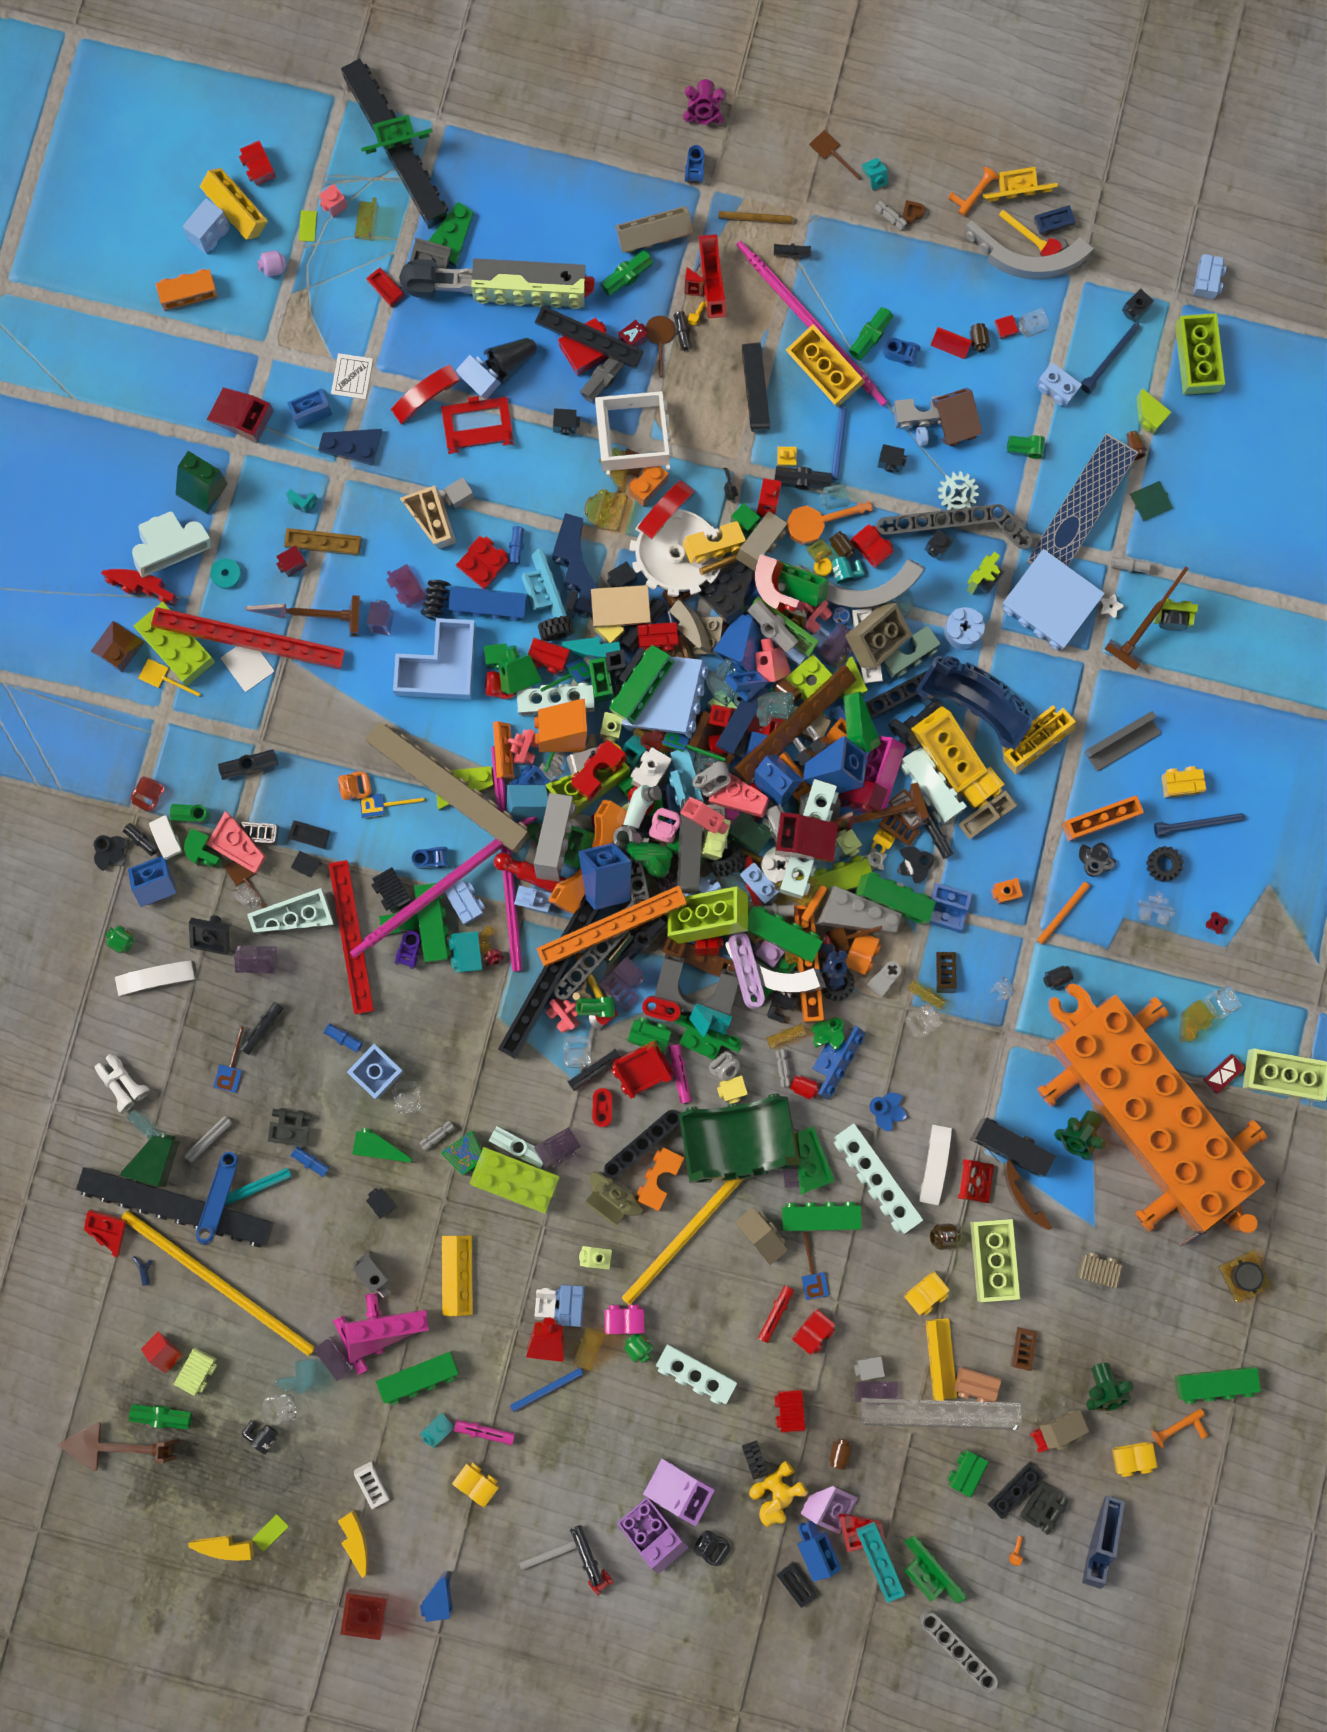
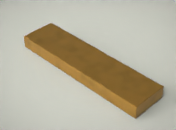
M286 528L284 547L291 548L296 545L300 550L360 556L362 537Z

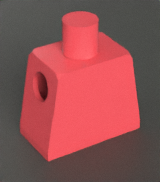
M772 638L761 639L763 651L755 653L756 670L768 682H774L787 677L791 672L784 650L781 647L774 648Z
M692 797L688 799L680 812L686 818L714 834L719 832L723 835L728 829V824L723 822L724 816Z

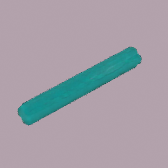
M285 1168L229 1192L225 1206L291 1178L290 1169Z

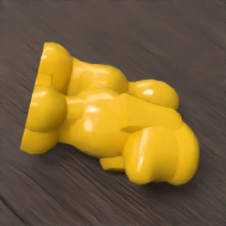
M788 1461L781 1463L774 1473L766 1476L764 1481L755 1483L749 1491L750 1497L754 1500L761 1498L767 1489L773 1493V1500L766 1501L761 1506L759 1512L760 1520L766 1527H771L776 1523L784 1524L786 1516L783 1509L791 1504L793 1497H805L809 1493L802 1482H798L793 1487L782 1482L784 1476L788 1477L795 1472Z

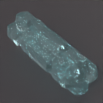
M132 1110L127 1115V1118L132 1123L134 1122V1125L144 1135H147L149 1140L153 1135H160L156 1130H152L153 1127L143 1117H139L140 1114L137 1111Z

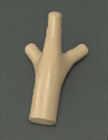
M587 980L573 994L574 1000L582 997L592 998V996L585 992L588 984Z

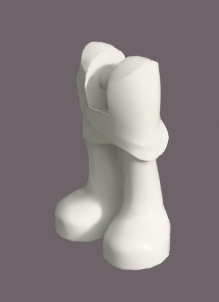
M109 1054L106 1060L114 1069L113 1072L109 1074L101 1063L94 1067L106 1087L110 1088L118 1101L117 1109L120 1114H123L130 1110L135 1103L123 1091L116 1080H121L135 1101L145 1098L150 1093V1089L145 1085H137L123 1068L121 1060L116 1055Z

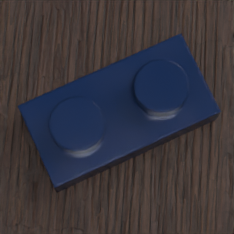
M1070 205L1038 214L1034 217L1040 235L1072 226L1076 222Z

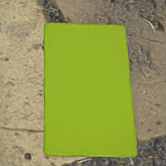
M301 210L299 241H315L317 211Z
M276 1514L252 1540L264 1552L288 1528V1525Z

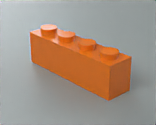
M1135 795L1066 820L1061 825L1068 842L1139 817L1144 812L1138 796Z

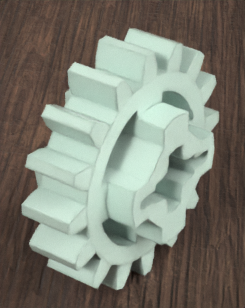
M953 471L952 477L945 475L946 481H940L943 487L938 488V491L942 492V494L938 495V498L944 499L941 502L942 506L948 504L947 510L952 507L953 509L966 506L971 507V502L976 503L973 497L979 496V493L974 491L978 488V485H973L975 479L969 480L970 475L968 473L963 476L962 471H959L958 475ZM954 480H964L965 482L955 483ZM949 485L950 492L946 496V488ZM956 488H958L959 490L962 489V494L960 496L958 494H955ZM970 488V496L967 499L966 493ZM957 500V501H961L962 503H961V504H954V503H951V502Z

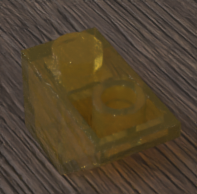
M1201 999L1194 1001L1181 1012L1179 1031L1181 1043L1185 1041L1191 1042L1198 1036L1196 1033L1201 1028L1204 1031L1213 1024L1211 1020L1215 1016Z

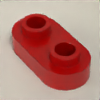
M649 996L645 998L642 1004L643 1012L650 1017L675 1021L680 1016L681 1008L675 1001ZM649 1003H655L656 1007L650 1008ZM672 1007L675 1012L669 1013L667 1009Z
M599 1088L593 1094L592 1119L598 1127H606L612 1120V1094L606 1088ZM602 1094L606 1096L604 1102L599 1100V1096ZM600 1114H604L606 1116L605 1121H600L598 1119Z

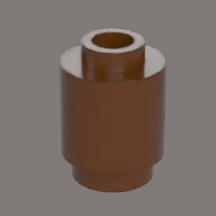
M785 678L777 680L773 686V694L787 704L795 705L802 696L799 688Z
M838 1438V1441H833L829 1458L831 1467L845 1470L846 1466L849 1465L853 1446L849 1445L850 1441Z

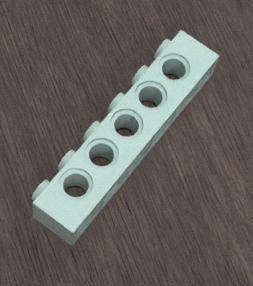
M814 779L803 815L830 822L833 813L830 810L831 803H836L838 792H835L837 786ZM822 799L826 802V806L818 807L816 801ZM790 857L779 892L802 899L803 894L807 895L810 884L807 881L809 876L813 877L816 865H813L814 860L802 862L799 858ZM800 872L803 874L804 879L798 881L793 877V874Z
M851 1124L833 1137L836 1140L834 1142L835 1147L839 1152L843 1151L846 1154V1162L851 1168H856L858 1171L856 1176L862 1184L866 1183L870 1188L868 1193L874 1201L878 1199L881 1204L880 1210L885 1216L889 1215L893 1220L891 1225L897 1233L905 1234L923 1221L855 1124ZM851 1142L858 1144L859 1149L856 1153H851L848 1149ZM867 1158L870 1161L868 1169L861 1168V1159ZM874 1174H878L881 1177V1183L877 1186L871 1181ZM886 1190H890L893 1194V1198L889 1202L883 1198V1193ZM898 1206L904 1209V1215L901 1218H898L894 1213Z

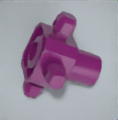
M708 79L699 81L697 89L692 86L685 88V96L689 99L688 110L683 114V119L686 122L696 120L701 125H707L711 121L717 125L724 122V116L720 112L721 101L726 97V91L723 88L715 90V84Z

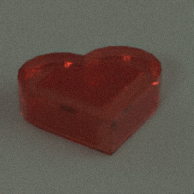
M655 730L652 733L646 732L641 737L640 742L645 748L649 750L654 748L660 752L665 735L659 730Z

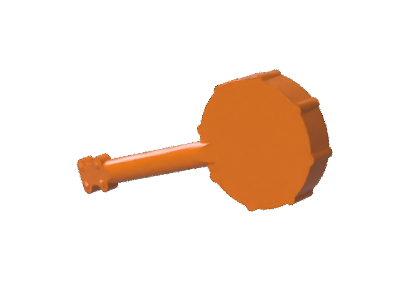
M867 501L865 504L859 502L857 506L822 516L816 509L807 505L793 509L789 515L786 526L787 533L790 539L803 546L817 542L825 527L824 523L856 513L863 514L864 511L872 512L873 508L870 501Z

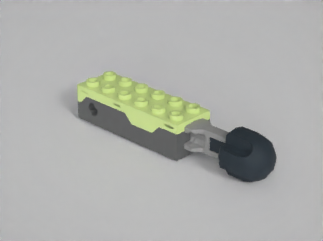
M473 258V269L465 268L460 270L437 268L434 260H412L403 266L399 276L400 285L403 290L411 296L419 298H433L436 291H452L473 294L474 301L481 304L495 302L499 305L514 303L517 306L532 304L535 307L551 305L554 308L568 306L572 309L585 307V298L594 292L595 278L587 276L586 267L583 264Z

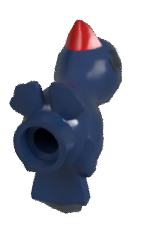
M827 935L824 937L818 950V958L823 961V970L826 977L829 978L828 985L832 990H836L845 984L843 977L847 974L845 959L848 955L842 950L836 953L835 946Z

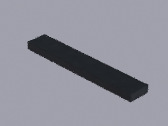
M544 305L535 320V324L634 369H637L644 354L643 350Z

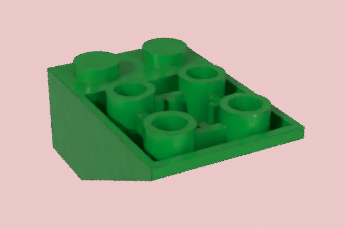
M572 826L571 833H568V847L564 855L565 867L576 871L581 868L579 851L592 848L594 833Z

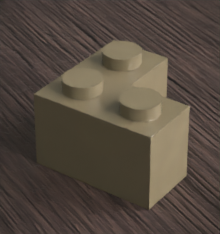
M752 1207L736 1220L735 1224L766 1262L771 1265L788 1251L784 1246L786 1241L779 1232L775 1234L778 1230L771 1222L766 1223L768 1220L761 1211L757 1213Z

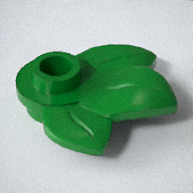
M833 1017L828 1021L818 1022L813 1025L810 1031L815 1034L813 1038L815 1048L830 1043L831 1047L837 1050L844 1041L842 1033L844 1023L840 1018Z

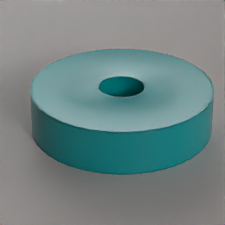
M222 558L212 565L210 577L217 587L231 589L240 582L241 569L234 560ZM228 571L229 574L227 576H223V572Z

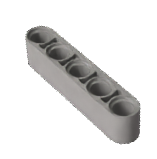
M931 1610L922 1612L920 1623L935 1641L983 1690L988 1692L995 1690L998 1680L994 1673L935 1612ZM932 1616L935 1618L934 1623L930 1626L925 1625L926 1618ZM943 1631L949 1632V1637L946 1640L939 1639V1635ZM957 1646L963 1647V1652L960 1655L954 1654V1649ZM971 1661H977L978 1663L974 1670L968 1669V1664ZM985 1676L992 1677V1681L988 1685L983 1684Z

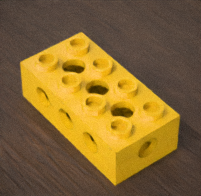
M941 706L911 728L927 755L936 765L938 772L942 773L946 778L947 786L951 789L953 788L956 793H959L987 772L986 767L953 715Z

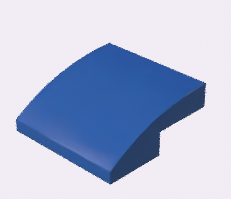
M935 883L930 899L936 901L928 924L961 933L972 893Z

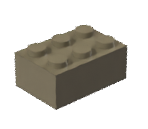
M881 604L847 633L845 637L860 666L876 668L912 636V633L897 604Z

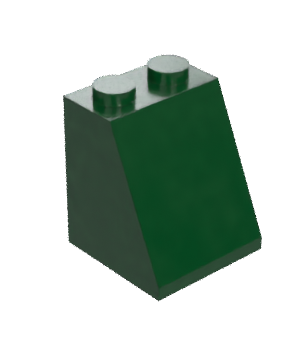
M187 451L177 468L175 494L208 515L228 483L218 468L192 452Z
M160 1133L159 1136L153 1135L121 1171L120 1176L157 1187H166L180 1141L175 1140L176 1136Z

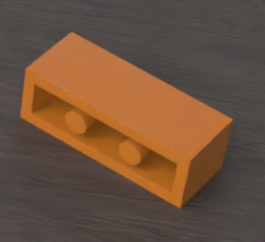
M201 269L189 275L181 274L177 278H166L155 283L164 311L218 297L210 269Z

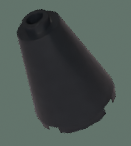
M523 338L484 350V356L487 355L488 358L485 361L488 369L491 368L498 375L496 379L500 378V382L505 383L536 354L537 345L534 340Z

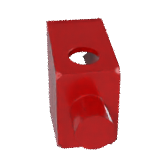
M763 478L756 513L759 517L764 518L768 511L774 515L776 514L781 481ZM764 506H768V507H770L771 509H765V508H763V507H764Z
M551 1317L544 1318L543 1322H535L528 1342L526 1358L564 1362L566 1343L563 1326L555 1324V1320Z

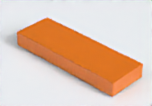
M496 721L493 722L497 778L513 780V755L510 752L512 745L507 743L508 739H511L510 724Z

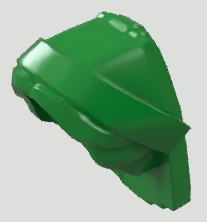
M630 842L627 845V851L634 860H641L649 874L660 879L667 876L673 855L670 848L647 842H641L639 845Z

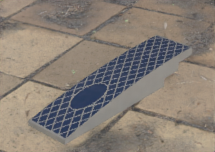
M1105 434L1028 558V564L1032 565L1043 549L1066 566L1070 564L1132 464L1138 451L1111 435Z

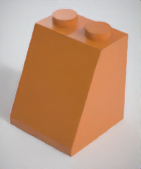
M585 699L538 709V717H534V728H538V733H535V745H539V752L585 751L587 736Z

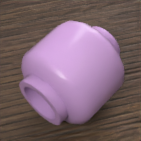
M277 250L263 252L260 260H257L259 271H263L267 277L281 275L284 269H286L284 255L280 254Z

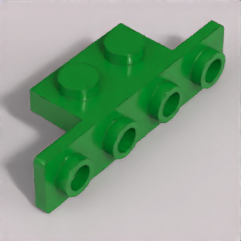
M409 114L373 124L378 143L360 149L361 152L365 151L367 155L377 152L376 148L381 146L385 150L395 147L394 143L401 141V144L410 143L413 137L419 136V139L430 137L429 133L433 132V130L430 128L414 133Z
M680 1012L678 1019L673 1021L686 1028L679 1044L712 1060H715L721 1045L739 1053L744 1044L736 1036H730L726 1033L724 1035L708 1029L705 1037H703L690 1021V1016L686 1012Z
M915 1536L906 1538L903 1542L916 1558L904 1571L929 1601H934L943 1590L955 1603L965 1601L967 1597L963 1593L962 1588L954 1583L950 1578V1574L945 1569H942L937 1563L935 1556L925 1549L923 1542Z

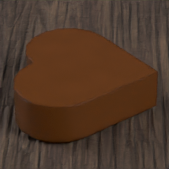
M906 200L902 217L907 221V224H912L916 219H921L924 216L925 206L921 203Z

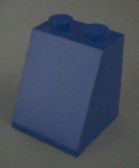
M746 614V616L741 615L733 620L714 648L715 653L730 669L738 673L757 671L755 653L763 651L761 639L768 638L763 635L761 626L755 623V618L749 614Z
M843 736L805 763L803 780L811 786L814 779L837 786L835 792H838V794L864 787L867 753L846 736Z
M614 843L579 851L586 900L595 910L630 901L631 861Z

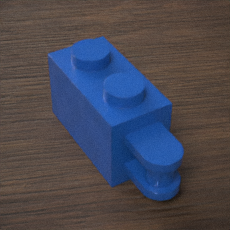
M808 1521L807 1524L800 1523L798 1530L802 1541L797 1543L813 1582L832 1577L842 1570L826 1531L819 1533L816 1523L813 1521Z

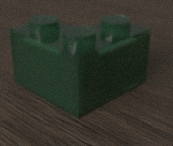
M740 812L729 828L727 838L741 847L744 845L759 855L772 836L771 829L763 823L760 825L754 821L755 818L750 814H742Z

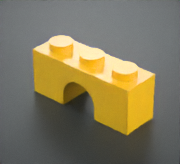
M738 521L720 526L717 534L719 542L709 541L703 531L686 536L682 545L690 564L696 562L701 564L709 558L714 557L717 559L729 552H739V549L746 540Z

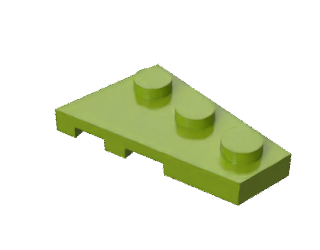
M491 766L451 770L454 773L453 777L457 780L459 778L465 780L469 784L467 787L472 791L475 788L481 792L493 787ZM436 795L438 811L450 805Z

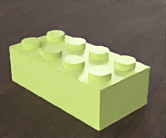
M1250 1049L1247 1054L1243 1088L1317 1102L1326 1101L1327 1062L1271 1051Z
M1013 1219L970 1222L977 1301L990 1302L1020 1299Z

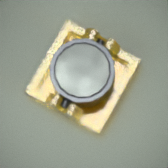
M1255 1250L1244 1253L1218 1266L1236 1303L1246 1298L1254 1297L1255 1294H1260L1263 1290L1272 1286Z

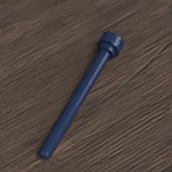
M1134 323L1091 377L1083 379L1080 388L1085 393L1091 394L1097 384L1096 381L1139 330L1140 325L1138 323Z
M1239 813L1174 824L1156 822L1154 823V833L1157 838L1165 837L1166 834L1173 831L1242 821L1245 819V815Z

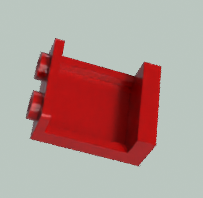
M655 1040L614 1060L612 1066L614 1077L616 1079L619 1078L624 1094L629 1095L630 1099L635 1098L637 1093L663 1080L665 1083L672 1080L673 1071Z

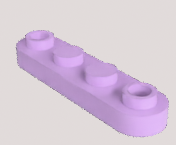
M738 932L730 937L729 947L744 1003L747 1007L756 1009L764 1003L765 997L750 940L745 933ZM736 941H739L740 946L736 945ZM751 996L754 997L755 1002L751 1001Z

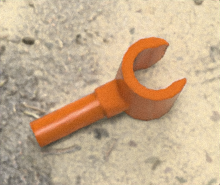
M1020 1536L1017 1538L1014 1551L1009 1556L1010 1563L1015 1566H1020L1023 1561V1557L1018 1555L1023 1539Z

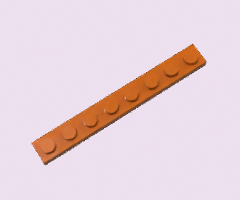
M677 886L536 949L543 966L546 967L687 905L680 886Z

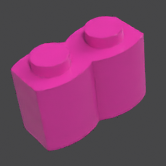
M631 1304L625 1309L620 1308V1305H609V1309L604 1310L605 1334L645 1333L644 1308H640V1304Z

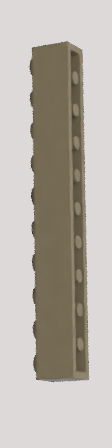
M378 722L365 739L369 745L515 854L518 853L530 837V834L527 832L528 828L523 823H515L512 820L513 816L505 810L503 813L497 809L499 807L490 799L488 802L482 798L484 795L474 788L473 791L467 787L469 784L462 778L457 780L453 777L454 773L447 767L441 768L438 766L439 762L434 757H426L423 754L424 750L417 745L414 747L410 745V740L404 735L400 734L398 736L395 734V729L388 723L383 725L381 722Z

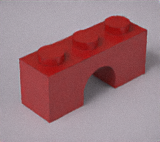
M609 740L601 743L596 749L597 753L593 757H589L584 763V768L580 772L577 771L571 778L572 788L589 802L602 789L601 782L595 778L596 772L601 768H609L615 773L627 760L626 753Z

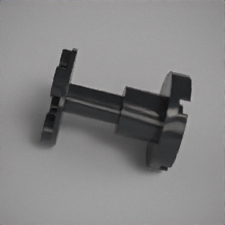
M919 695L925 708L916 717L911 715L904 723L894 718L888 724L892 734L895 737L898 736L900 738L899 742L906 745V748L910 751H915L920 746L911 728L941 706L944 707L938 699L935 701L930 698L924 699Z

